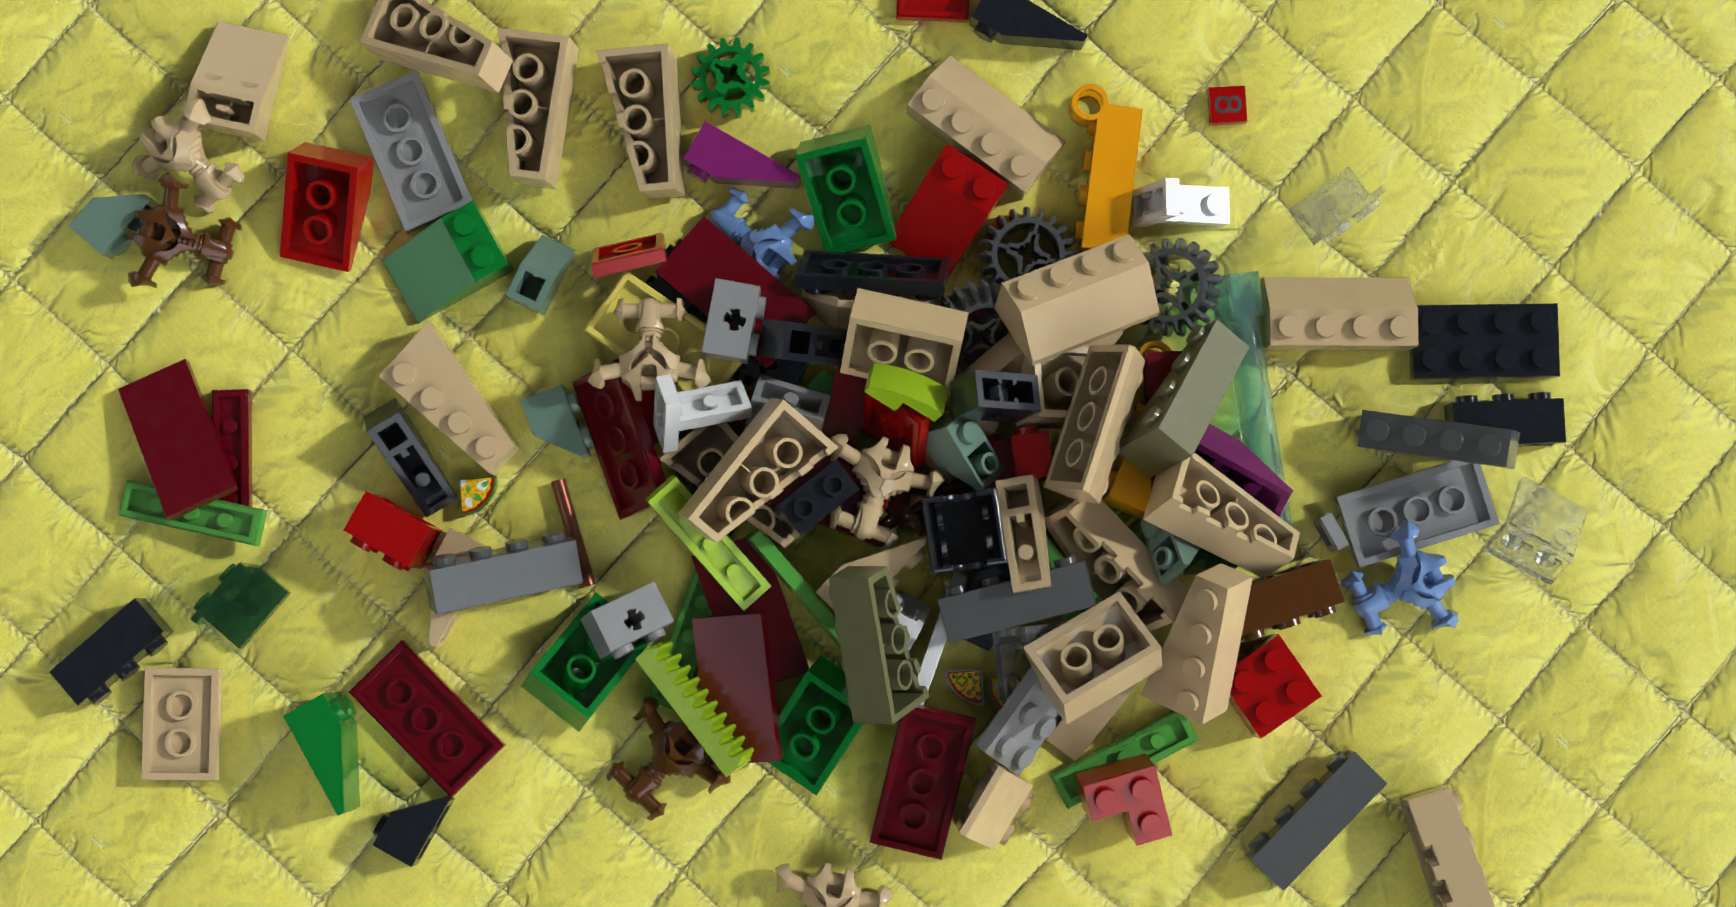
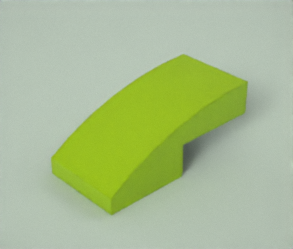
M874 363L870 367L864 392L894 411L905 403L935 422L944 413L949 388L916 372L892 365Z

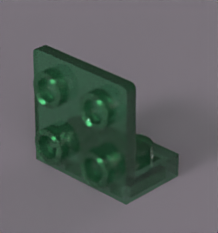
M240 562L238 565H235L233 563L219 577L221 584L212 594L207 592L198 600L194 606V610L197 612L190 620L196 625H212L236 647L243 649L291 592L259 564Z

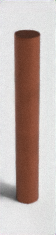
M564 478L553 481L551 485L565 532L574 538L577 543L583 580L581 587L585 588L596 584L566 480Z

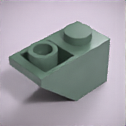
M146 194L95 197L88 202L68 226L100 254L113 259L115 256L122 255L131 246L132 240L127 237L128 232L136 233L141 228L143 219L134 216L135 210H148L159 203Z
M542 235L521 262L505 296L512 302L545 317L576 251Z
M559 385L520 400L534 436L582 458L592 456L589 447L593 446L594 443L587 425L580 426L576 413L580 412L581 408L574 391L567 392L563 385Z
M953 412L942 414L935 422L932 421L929 424L927 450L936 465L976 490L985 489L1006 470L977 420L953 419Z
M1142 520L1139 524L1161 585L1167 586L1191 563L1200 547Z

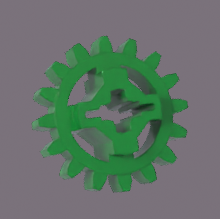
M721 38L720 48L718 49L709 43L707 45L709 55L707 57L702 54L697 55V60L702 66L692 67V75L700 78L692 82L693 90H702L697 96L699 103L701 104L709 100L708 111L713 113L717 108H720L723 118H727L731 110L735 111L737 118H741L742 108L745 107L753 113L755 111L753 101H765V95L760 90L770 89V81L762 78L770 74L769 66H760L765 60L763 53L756 54L755 56L752 55L754 52V44L749 43L745 48H741L740 38H735L733 46H728L725 38ZM726 56H734L733 59L724 61L719 60L720 58ZM749 64L755 71L754 83L745 76ZM736 72L738 82L731 80L726 84L724 75L731 76ZM708 73L717 81L713 92L710 91L707 85ZM743 96L741 99L728 101L730 97Z

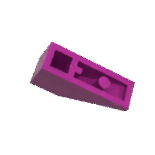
M706 121L683 158L685 165L689 167L687 173L703 183L710 179L717 184L796 189L801 184V176Z
M1209 424L1194 453L1280 517L1293 490L1239 439Z

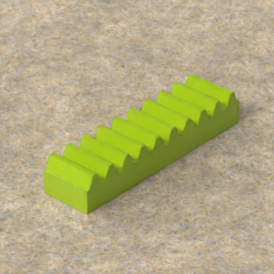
M671 475L645 499L646 502L721 585L732 600L745 611L771 585L727 535L717 543L705 539L677 516L692 494L675 475Z
M671 641L663 644L659 643L647 648L635 658L725 777L740 770L751 761L750 758L754 748L743 749L741 747L745 740L744 735L733 737L732 734L736 725L730 724L725 726L723 724L727 713L716 714L714 712L718 702L717 700L710 702L705 700L709 692L707 688L697 690L696 687L700 678L698 676L691 679L687 677L691 667L690 665L683 667L678 665L682 657L680 653L670 655L669 652L673 643Z

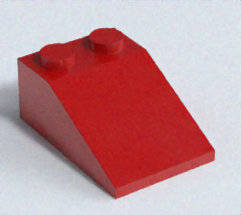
M307 142L288 152L280 257L345 272L351 271L371 193L374 157Z
M946 144L894 226L897 236L896 240L887 243L907 256L949 258V278L1006 193L1008 183L949 144Z

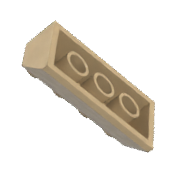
M949 56L928 76L907 104V115L946 144H949L1007 182V189L1021 200L1066 143L1065 140L952 56Z
M1130 234L1003 282L995 304L996 312L1031 366L1154 318L1160 312L1149 262Z
M1263 278V351H1410L1419 346L1418 307L1410 278Z
M1129 344L1089 345L1044 484L1045 488L1080 502L1100 504L1101 498L1108 488V476L1113 461L1117 458L1120 451L1119 442L1124 427L1131 417V405L1135 392L1143 379L1142 370L1145 359L1136 347Z

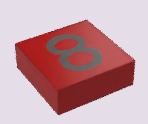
M1245 86L1208 88L1209 126L1247 123Z

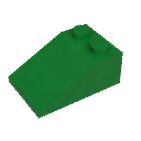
M866 125L800 142L795 156L824 251L848 252L896 240L897 236L883 170L871 126Z
M473 200L441 217L383 259L418 324L514 271L483 213Z
M597 592L529 672L521 685L522 688L578 732H580L635 663V658L649 645L645 643L644 639H641L632 644L635 650L620 658L614 659L612 654L601 659L599 658L580 620L590 611L609 603ZM630 619L626 622L624 621L628 628L634 626Z
M821 655L808 669L779 715L778 723L783 759L768 763L817 796L865 723H853L852 711L848 705V688L845 672Z
M331 692L317 696L283 717L338 816L360 807L357 723L353 718L356 715V710L347 695L341 696L340 692Z

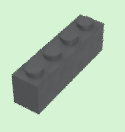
M1362 410L1357 447L1515 469L1520 432L1510 429Z
M551 531L542 534L541 540L528 542L526 538H519L505 542L506 547L491 550V546H480L470 549L469 555L455 557L452 553L434 556L431 563L422 564L429 607L438 615L581 584L583 580L576 540L567 534L564 535L563 531Z
M1072 555L1054 560L1055 567L1050 568L1051 587L1013 593L1011 579L1004 580L1003 575L999 574L981 579V587L968 590L965 583L944 589L946 596L940 597L938 604L949 644L1096 606L1097 602L1085 559L1077 561L1076 556Z
M1347 750L1344 754L1341 751L1336 753L1325 765L1328 771L1319 780L1316 778L1311 779L1301 789L1300 794L1303 797L1293 807L1290 804L1286 805L1275 816L1274 821L1277 824L1267 834L1264 831L1260 832L1249 843L1248 847L1251 850L1246 857L1279 889L1284 891L1387 785L1356 752Z

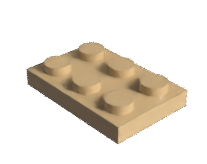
M145 668L141 780H220L223 668Z

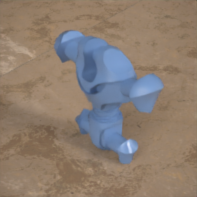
M730 188L728 191L732 195L723 206L720 205L712 210L709 215V221L781 282L783 278L778 275L787 263L794 266L797 262L792 253L793 242L790 238L802 228L804 230H812L814 215L801 213L791 207L790 212L793 217L782 227L779 228L775 224L766 229H760L759 231L754 229L752 231L747 226L745 219L734 216L743 204L749 203L746 192Z
M1405 520L1396 532L1389 535L1393 541H1399L1402 553L1401 556L1397 557L1396 569L1393 572L1394 576L1390 578L1389 582L1386 581L1384 584L1376 582L1373 586L1366 589L1362 581L1363 572L1351 571L1347 577L1341 580V585L1343 587L1349 586L1352 592L1353 610L1365 620L1368 628L1363 632L1366 636L1382 635L1388 625L1381 622L1377 612L1389 609V605L1397 602L1396 600L1398 599L1400 601H1407V603H1413L1414 606L1420 607L1421 611L1427 608L1434 618L1431 622L1432 630L1442 627L1456 628L1459 621L1458 612L1450 609L1446 610L1440 602L1445 593L1456 583L1452 574L1442 575L1439 567L1447 563L1445 556L1416 550L1414 538L1418 536L1419 527L1408 520Z

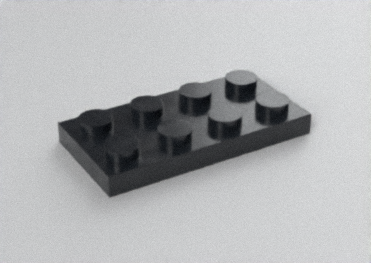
M804 250L795 273V289H804L805 292L810 294H822L829 290L841 291L842 294L847 296H856L857 289L860 288L897 297L900 294L915 295L916 298L921 300H933L937 296L944 297L949 274V258Z
M1558 303L1417 305L1419 346L1410 350V379L1556 378L1560 376Z

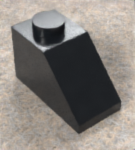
M447 795L395 810L389 816L384 814L373 831L377 835L373 846L410 867L417 865L455 798Z

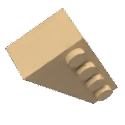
M377 0L359 41L381 61L496 93L500 92L513 62L493 41L425 0Z
M770 398L679 511L677 516L702 537L717 543L752 516L756 509L769 499H774L784 491L783 488L799 476L806 474L814 467V464L826 455L829 456L839 447L784 399Z

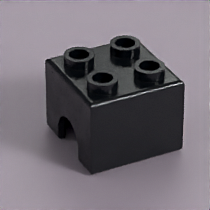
M997 488L977 490L960 495L935 496L921 499L920 503L931 576L1002 566L1008 563Z

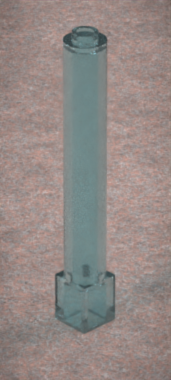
M1258 271L1223 275L1224 281L1215 285V288L1223 291L1224 296L1220 298L1214 297L1212 301L1219 306V310L1214 311L1215 320L1218 319L1249 346L1232 380L1241 442L1285 482L1259 316L1265 315ZM1288 501L1280 518L1293 527Z

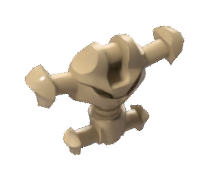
M194 98L186 101L183 106V114L186 119L170 116H157L151 122L153 128H147L140 134V140L150 156H136L131 166L134 174L140 175L152 182H155L158 178V169L161 167L165 171H189V174L193 176V183L203 192L202 194L194 195L195 207L209 214L215 210L213 203L227 198L231 193L232 184L235 181L242 183L245 176L241 172L239 164L226 162L224 171H222L215 163L207 162L208 160L202 147V134L197 129L200 124L205 125L211 122L212 118L206 109L203 99Z
M624 298L618 299L613 313L619 322H622L624 318H639L635 331L639 335L640 342H637L636 347H633L631 351H627L626 354L619 356L618 363L601 366L599 359H595L593 372L588 378V382L593 387L602 389L605 386V380L621 377L622 382L631 388L635 400L642 401V390H655L657 376L671 374L674 384L677 382L678 377L692 379L698 388L705 387L711 381L706 371L705 358H700L698 365L680 362L681 356L669 351L660 342L661 335L665 331L661 318H677L681 322L687 314L683 299L677 298V303H661V301H656L655 298H646L644 301H639V303H624Z
M836 434L831 437V440L839 448L832 453L830 461L836 460L839 456L852 464L854 467L851 471L860 479L865 495H863V500L856 504V515L842 511L840 505L831 511L829 527L834 530L836 525L849 529L860 540H870L873 538L884 542V549L888 550L899 537L896 527L889 529L877 524L879 518L885 513L882 508L884 499L888 500L890 496L894 497L896 494L903 492L909 493L910 487L926 490V497H933L934 492L945 479L937 469L930 472L929 475L914 473V467L910 461V446L903 444L899 452L886 448L889 438L882 436L873 447L859 452L847 444L848 437L846 434Z
M825 862L818 871L808 875L807 879L791 873L792 869L789 863L781 864L775 868L778 880L776 892L781 893L787 887L801 893L799 899L808 907H885L894 896L891 889L885 885L878 887V892H861V887L854 881L853 869L849 867L845 869L844 874L831 871V863Z

